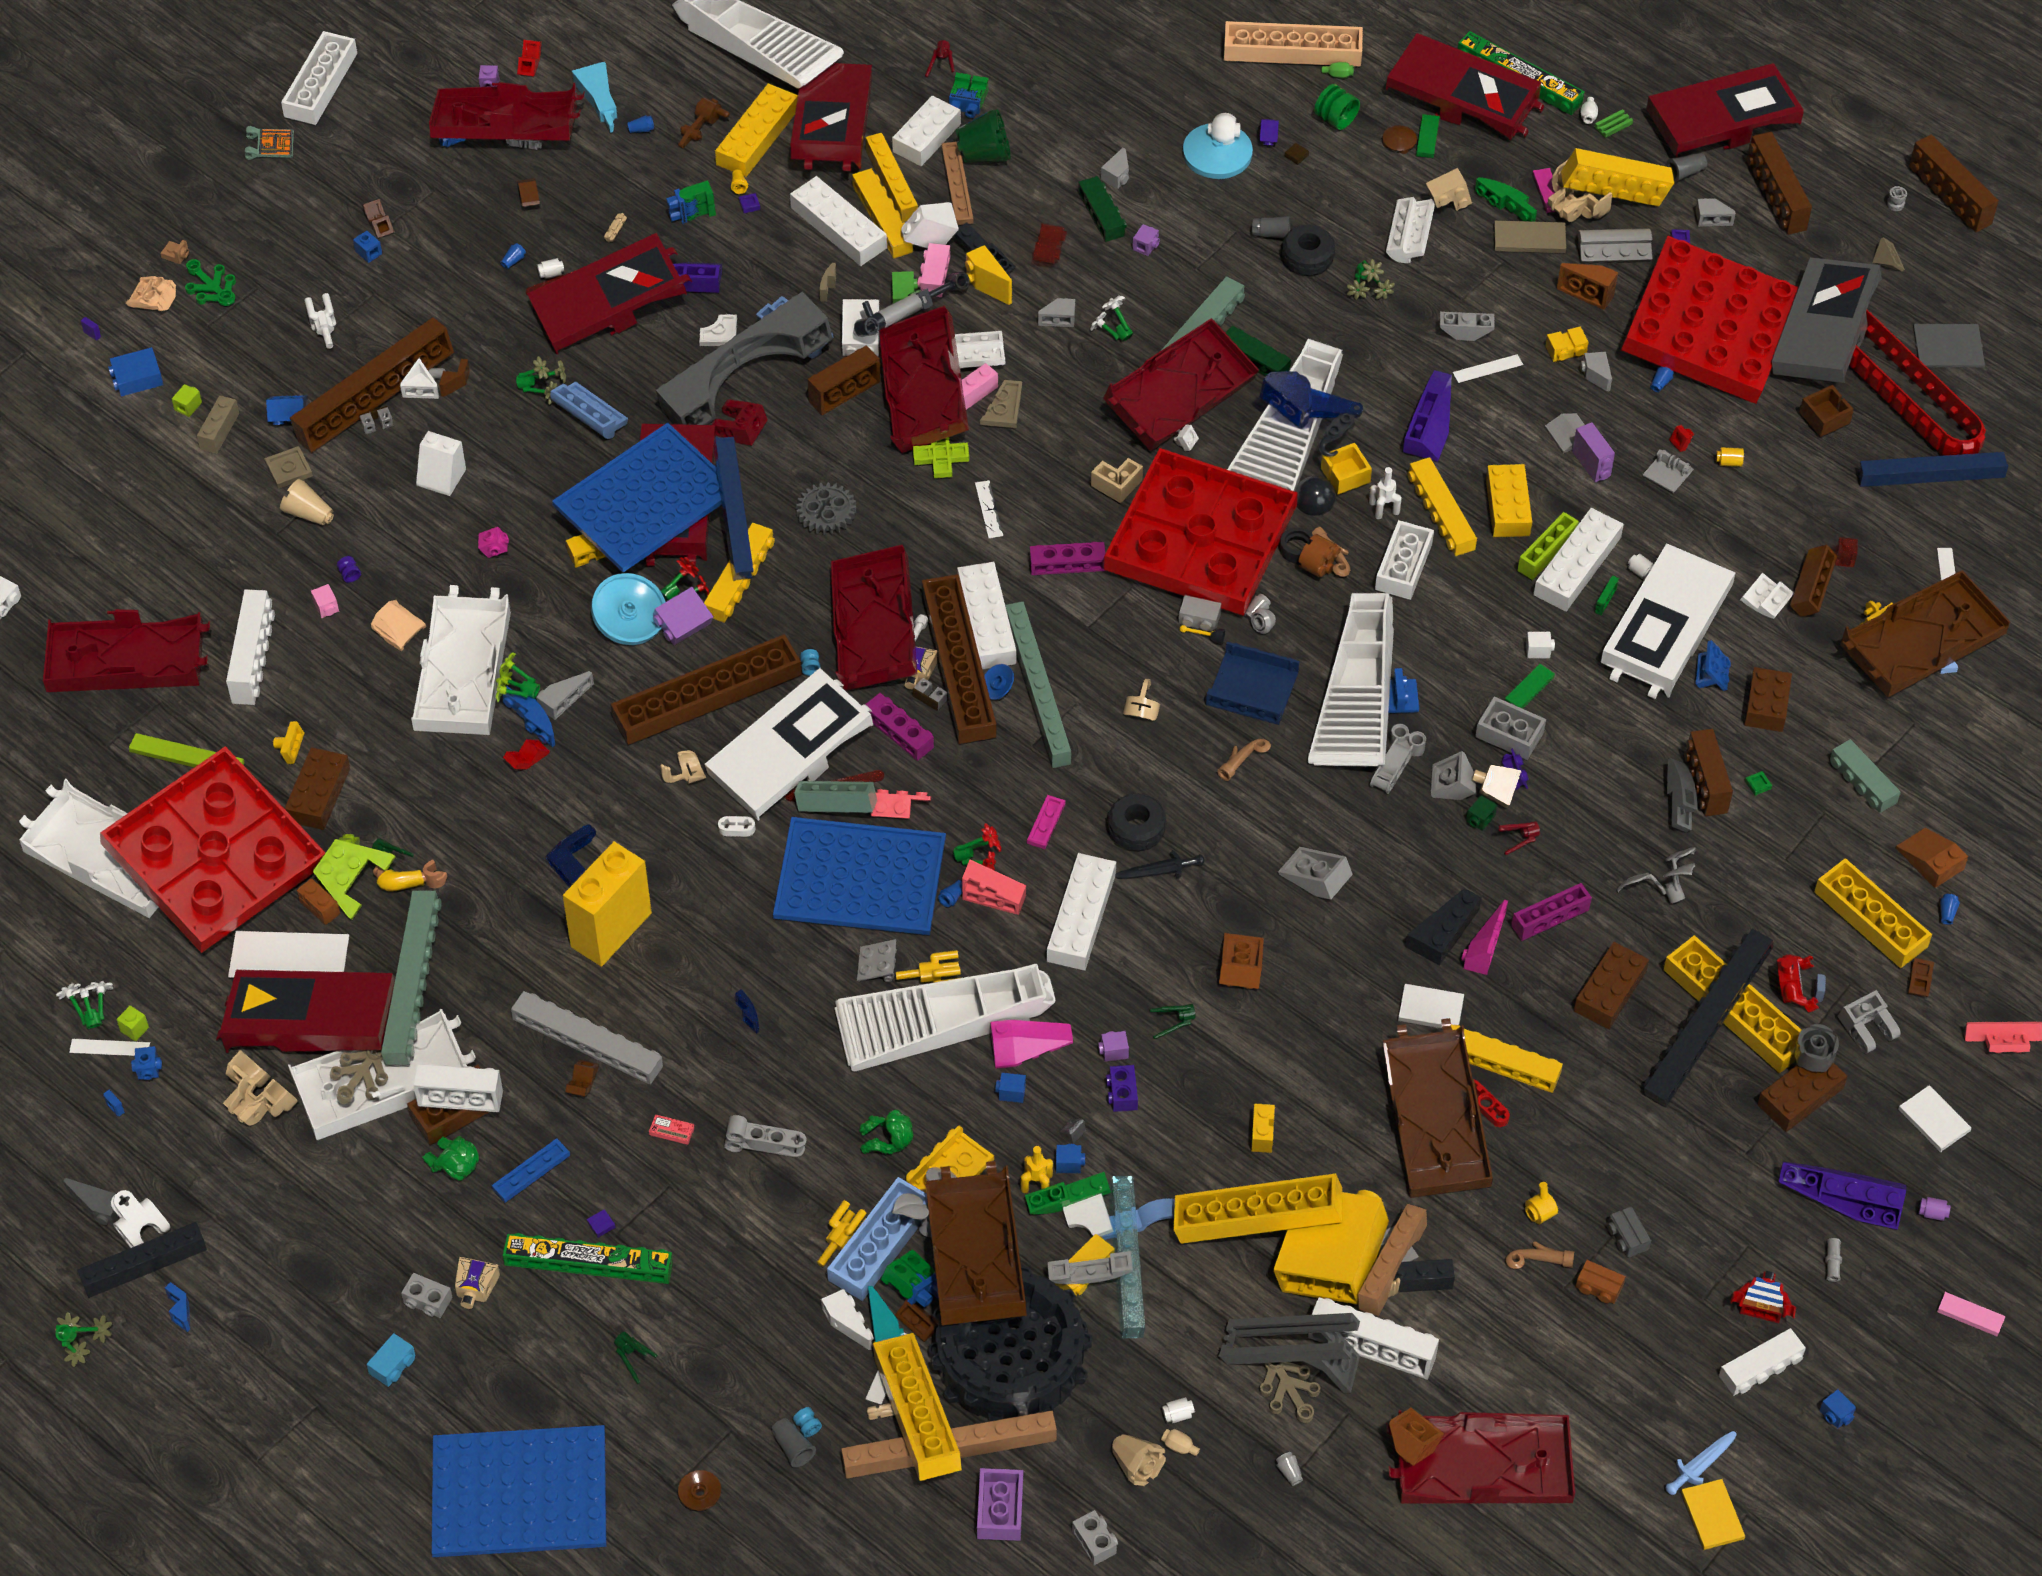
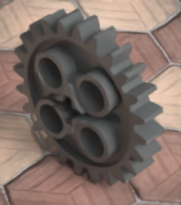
M829 482L826 486L820 483V487L817 488L813 485V490L806 488V493H801V498H798V504H796L797 517H799V522H803V527L809 526V531L816 529V534L820 530L823 531V535L827 531L833 534V530L836 529L837 532H840V527L846 529V523L852 524V519H855L856 500H854L853 495H850L849 490L844 491V486L837 488V483L833 487L830 486Z

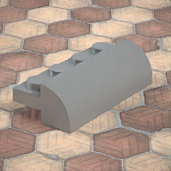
M1650 228L1578 230L1577 232L1581 264L1652 261V234Z

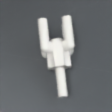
M325 293L322 295L325 305L324 311L315 312L312 299L310 297L305 298L304 301L312 330L324 337L326 348H332L333 342L330 333L334 331L336 320L329 294Z
M1390 467L1385 468L1384 477L1381 478L1378 485H1372L1370 488L1369 504H1376V519L1382 518L1384 504L1394 502L1392 513L1394 515L1400 514L1401 496L1395 493L1396 482L1391 479L1392 469Z

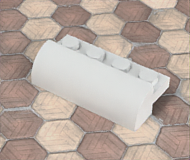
M1414 197L1397 200L1386 249L1387 254L1393 260L1401 263H1410L1412 257L1424 256L1435 207L1433 199L1416 202Z
M1002 331L955 334L960 368L981 367L985 363L989 366L1005 365Z

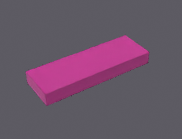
M1550 168L1534 170L1532 175L1546 213L1556 212L1555 210L1552 211L1548 205V198L1556 193L1552 186L1553 175Z
M1047 795L1029 834L1027 844L1046 849L1064 809L1065 800Z

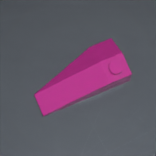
M1507 900L1501 903L1473 938L1468 950L1464 949L1462 961H1465L1464 969L1487 975L1507 911Z
M1023 1020L991 1022V1039L996 1069L1016 1067L1025 1060L1038 1058L1042 1053L1052 1052L1073 1043L1071 1024Z

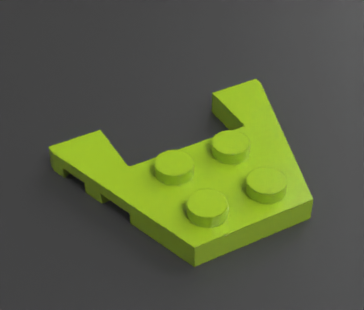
M335 839L313 872L338 902V905L349 919L353 920L362 905L346 895V892L368 861L387 871L396 856L391 853Z

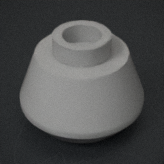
M1256 609L1253 612L1251 623L1257 632L1266 634L1275 625L1276 618L1270 610Z

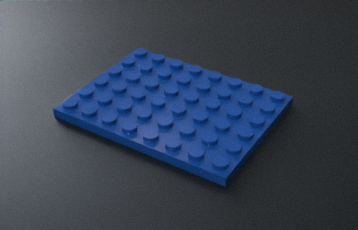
M666 423L554 499L552 504L622 572H625L722 505L717 468L669 423Z
M791 817L773 919L930 935L946 833Z
M604 1425L433 1435L432 1557L607 1547Z

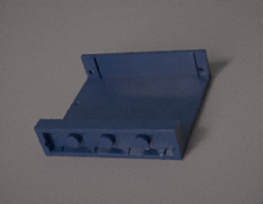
M1227 642L1226 653L1212 689H1208L1206 705L1279 725L1299 673L1300 661L1260 651L1256 648H1249L1237 643Z

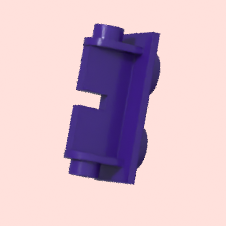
M1512 748V754H1505L1502 763L1506 768L1521 771L1515 790L1519 789L1523 784L1528 789L1526 781L1529 778L1525 769L1522 770L1521 765L1524 764L1520 754H1516Z

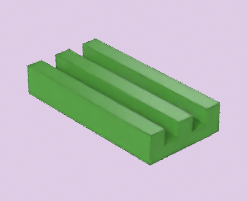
M1622 109L1595 123V128L1606 138L1632 125L1633 119H1629V115L1624 114L1625 111Z

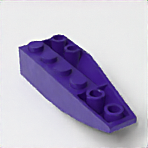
M684 262L673 264L679 276L688 274L692 282L687 281L684 283L686 291L719 293L722 263Z
M1434 370L1405 436L1403 452L1423 458L1430 457L1431 460L1439 461L1449 435L1451 374Z
M1783 1162L1779 1183L1857 1221L1898 1230L1906 1194L1905 1184L1829 1168Z

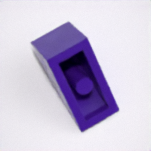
M1261 119L1260 141H1263L1264 145H1274V142H1277L1279 120Z

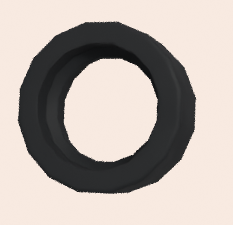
M1293 527L1286 530L1280 538V553L1282 557L1289 562L1299 563L1302 551L1291 550L1287 547V543L1292 540H1301L1310 545L1313 541L1310 539L1313 534L1301 527Z

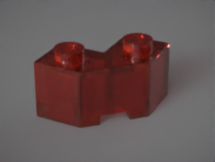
M1047 223L1041 224L1039 241L1035 244L1033 260L1056 263L1060 259L1062 241L1065 242L1067 231H1064V226Z

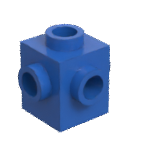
M156 1047L135 1048V1060H132L131 1064L132 1071L136 1072L138 1080H150L159 1077V1069H162L161 1057H158Z

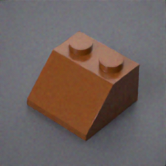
M1412 1408L1399 1414L1389 1422L1396 1452L1402 1456L1404 1461L1412 1465L1431 1455L1444 1435L1442 1431Z

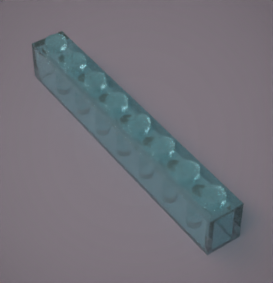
M1112 1176L1111 1197L1116 1253L1131 1251L1133 1272L1118 1277L1122 1338H1143L1145 1320L1133 1176Z

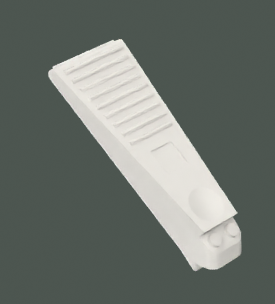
M677 0L672 4L679 18L688 24L689 31L796 88H801L844 54L842 48L740 0Z
M1311 339L1307 340L1300 356L1227 470L1285 489L1296 490L1335 385V378L1343 356L1341 349Z
M1352 593L1348 616L1308 757L1309 764L1325 766L1385 765L1394 633L1392 626L1393 604L1389 593Z
M1037 964L1013 970L841 998L835 1001V1012L848 1066H851L852 1071H859L990 1034L991 1022L1030 1021L1029 1018L1041 1015L1055 1003V996L1049 976L1039 970Z

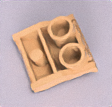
M141 277L136 289L126 302L128 306L133 308L138 307L159 311L168 310L176 297V285L172 280H165L163 277Z
M397 600L389 601L376 613L371 627L387 643L402 651L404 646L421 629L426 627V624L401 606Z

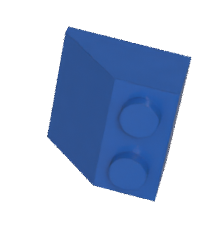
M307 395L272 396L266 400L268 422H273V425L284 424V421H291V416L307 406Z

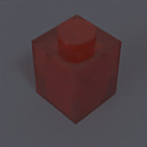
M1839 537L1835 551L1837 555L1836 566L1854 567L1858 551V539Z

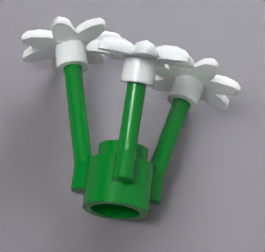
M1117 296L1115 299L1110 298L1109 302L1102 306L1105 310L1110 308L1115 310L1121 322L1115 328L1117 332H1114L1103 321V318L1107 315L1105 312H1102L1096 318L1097 321L1092 323L1090 330L1092 331L1099 326L1112 334L1116 340L1120 338L1123 342L1129 339L1134 333L1119 309V305L1123 304L1122 301L1125 300V297Z
M101 981L99 984L92 982L91 985L78 989L81 986L80 984L74 985V983H71L68 988L62 987V991L58 992L56 996H59V999L67 996L80 1016L82 1025H86L87 1029L101 1026V1021L105 1020L103 1015V994L106 989L112 990L113 984L104 983V981ZM90 989L98 994V1012L96 1009H91L88 999V990ZM80 992L81 998L84 999L87 1009L84 1012L85 1015L74 998L76 993Z

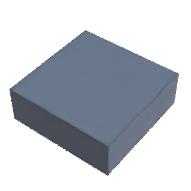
M1817 974L1814 997L1817 998L1818 1002H1822L1825 994V975Z

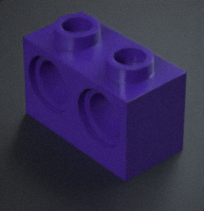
M1134 1065L1110 1066V1074L1106 1075V1085L1111 1087V1092H1108V1103L1113 1105V1112L1138 1110Z

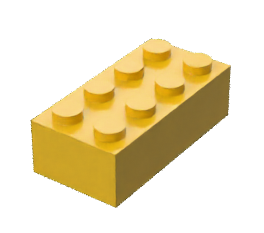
M1525 464L1488 465L1486 485L1493 537L1530 536L1532 516Z

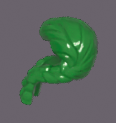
M897 1109L892 1110L886 1118L871 1115L868 1118L869 1120L862 1123L859 1129L862 1136H864L877 1125L884 1126L891 1134V1142L893 1143L887 1144L878 1138H874L861 1145V1151L864 1154L879 1151L891 1155L902 1151L913 1139L910 1117L902 1114Z
M457 1136L453 1141L442 1137L437 1145L445 1150L438 1157H435L431 1152L426 1153L422 1157L432 1172L444 1169L450 1177L458 1181L466 1178L475 1169L479 1161V1155L474 1144L466 1141L461 1136Z

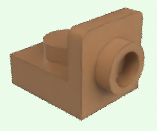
M182 240L180 244L169 241L160 253L161 258L181 264L189 254L187 242Z

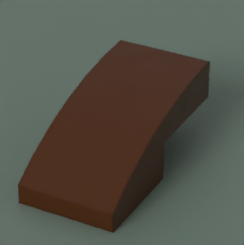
M1914 958L1909 994L1929 997L1934 962Z

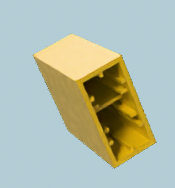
M615 841L563 894L571 948L601 967L652 913L645 861Z
M1360 1190L1357 1194L1342 1192V1222L1288 1229L1274 1267V1272L1282 1292L1315 1298H1328L1334 1301L1359 1305L1358 1294L1376 1262L1389 1223L1382 1199L1374 1192L1368 1190Z

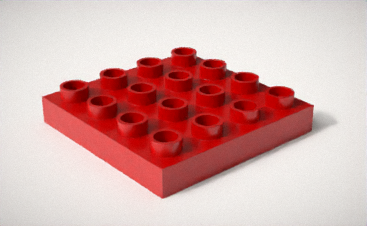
M1667 236L1621 350L1757 404L1770 373L1773 356L1799 287L1785 280H1779L1761 273L1752 267L1726 259L1717 253H1711L1693 246L1687 241Z
M1159 448L1104 556V570L1182 596L1186 595L1221 603L1222 609L1244 616L1280 542V538L1297 507L1298 492Z
M226 746L100 832V844L201 953L312 875L314 869L325 855V851Z

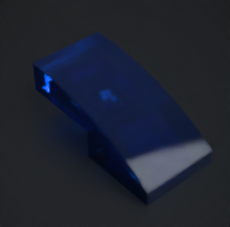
M740 989L735 993L736 1005L743 1010V1022L757 1034L759 1032V1021L756 1009L749 997Z

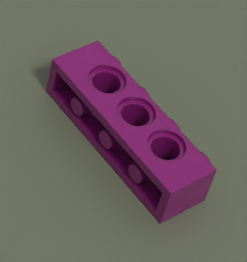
M1104 542L1030 546L1031 575L1106 571L1104 570Z
M879 693L865 704L872 710L868 712L871 714L873 725L916 761L934 748L932 733L929 730L923 729L917 720L911 719L902 708H898L893 704L889 697Z
M1579 883L1514 913L1512 928L1521 941L1589 911L1592 897L1583 884Z

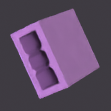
M1592 422L1576 428L1573 454L1594 482L1607 479L1611 476L1615 452Z
M693 587L655 608L653 613L655 624L662 628L665 638L671 641L673 645L708 626L713 619V615Z

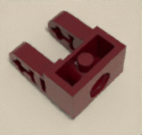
M728 399L724 403L722 411L728 417L736 418L735 421L715 419L711 425H715L716 436L723 438L734 437L736 443L752 446L768 419L762 404Z

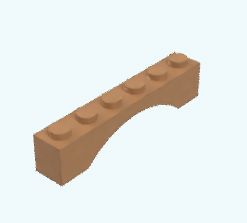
M1410 1204L1406 1205L1358 1294L1359 1310L1377 1316L1380 1315L1403 1258L1411 1246L1420 1240L1427 1227L1426 1209Z

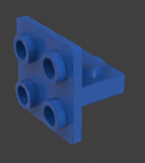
M1712 640L1707 643V652L1698 654L1696 685L1702 688L1717 684L1723 691H1726L1731 663L1729 658L1722 653Z
M1395 668L1394 678L1390 680L1388 713L1419 712L1416 679H1407L1406 676H1403L1402 668Z

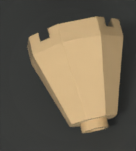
M1124 1434L1118 1436L1113 1441V1454L1130 1482L1134 1485L1145 1486L1149 1483L1146 1481L1149 1477L1154 1479L1158 1476L1166 1461L1165 1456L1162 1455V1453H1165L1164 1448L1158 1444Z

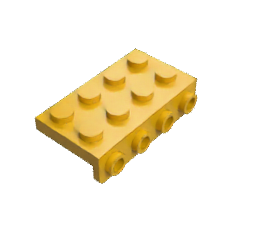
M959 1125L955 1129H951L944 1141L937 1143L933 1148V1152L929 1156L923 1157L919 1166L907 1174L906 1182L926 1193L925 1181H927L926 1172L932 1167H939L941 1169V1167L950 1166V1171L956 1177L980 1175L987 1168L986 1162L994 1160V1155L964 1134L963 1128Z

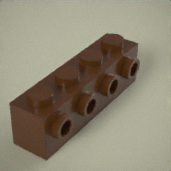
M1827 544L1808 550L1790 604L1800 617L1812 615L1820 611L1837 559V555Z

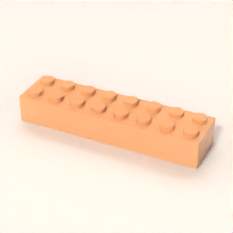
M1226 21L1224 61L1315 65L1347 62L1353 66H1361L1363 27Z

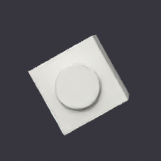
M1528 632L1526 639L1527 658H1550L1551 651H1554L1555 642L1554 639H1551V633Z

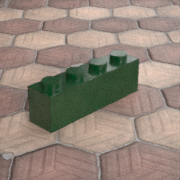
M1098 176L1079 181L1078 194L1104 241L1108 242L1124 237L1125 229L1127 228L1124 218H1121L1118 207L1114 206L1111 194H1108L1106 191L1105 183L1101 182Z
M1233 325L1225 332L1259 369V374L1278 384L1290 371L1291 359L1285 354L1276 351L1271 346L1262 343L1257 338L1248 335Z

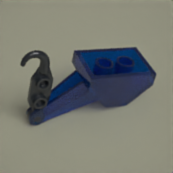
M1297 371L1270 372L1263 379L1259 397L1299 429H1303L1308 424L1309 418H1336L1326 428L1325 434L1319 442V450L1327 457L1338 454L1337 450L1328 452L1325 446L1329 442L1341 438L1352 427L1354 418L1362 415L1363 405L1359 402L1311 388L1307 377L1300 375Z

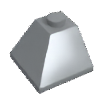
M1463 751L1433 764L1431 796L1433 798L1462 800L1476 793V782L1472 781L1474 771Z

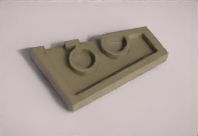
M1004 380L992 404L988 406L986 414L982 416L980 425L1017 428L1022 381Z

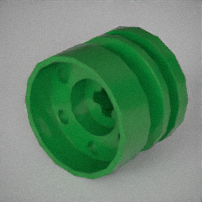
M1334 83L1326 87L1316 101L1314 112L1335 128L1343 130L1357 116L1360 109V100L1352 94L1346 93V90Z

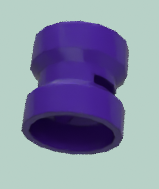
M346 556L337 562V568L342 573L341 575L345 582H354L360 577L361 571L356 566L353 557Z

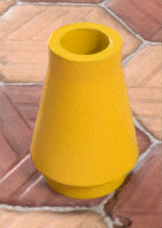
M737 169L732 172L731 189L736 194H743L748 188V183L742 171Z

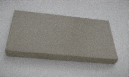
M1494 221L1495 251L1566 253L1565 223Z

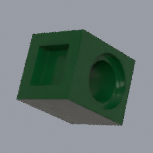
M1481 795L1468 810L1466 821L1472 827L1483 831L1496 816L1497 805Z

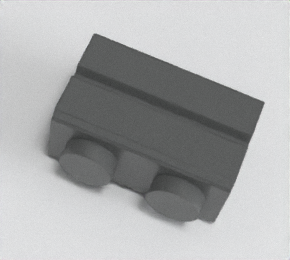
M1632 1207L1610 1215L1607 1224L1608 1231L1611 1235H1615L1619 1250L1624 1252L1628 1258L1650 1249L1651 1239Z

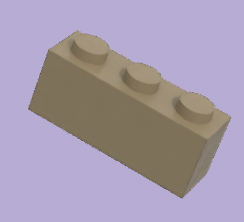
M219 395L197 434L200 450L218 453L239 415L236 399Z

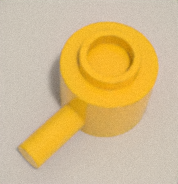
M1546 1182L1539 1184V1194L1525 1202L1527 1216L1537 1224H1541L1558 1214V1207L1553 1197L1548 1193Z

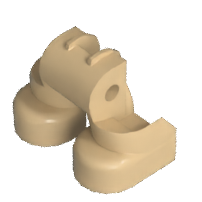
M1568 160L1557 167L1552 177V186L1556 193L1548 198V205L1552 211L1555 210L1560 214L1561 218L1564 217L1569 222L1576 220L1581 214L1586 218L1599 219L1610 211L1611 192L1600 200H1597L1594 197V193L1586 192L1584 196L1576 198L1585 191L1563 187L1561 170Z
M241 1050L228 1063L226 1075L237 1083L238 1087L223 1104L228 1107L230 1114L235 1113L238 1116L239 1122H245L249 1126L254 1125L262 1119L267 1111L274 1117H277L283 1110L290 1111L298 1102L292 1094L274 1079L256 1097L253 1094L255 1087H262L271 1076Z

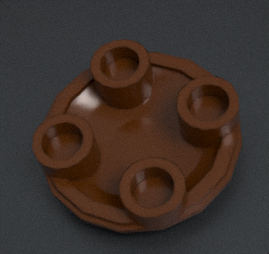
M1402 125L1389 127L1382 137L1385 148L1399 151L1401 154L1408 153L1409 149L1414 147L1417 142L1416 133L1409 127Z

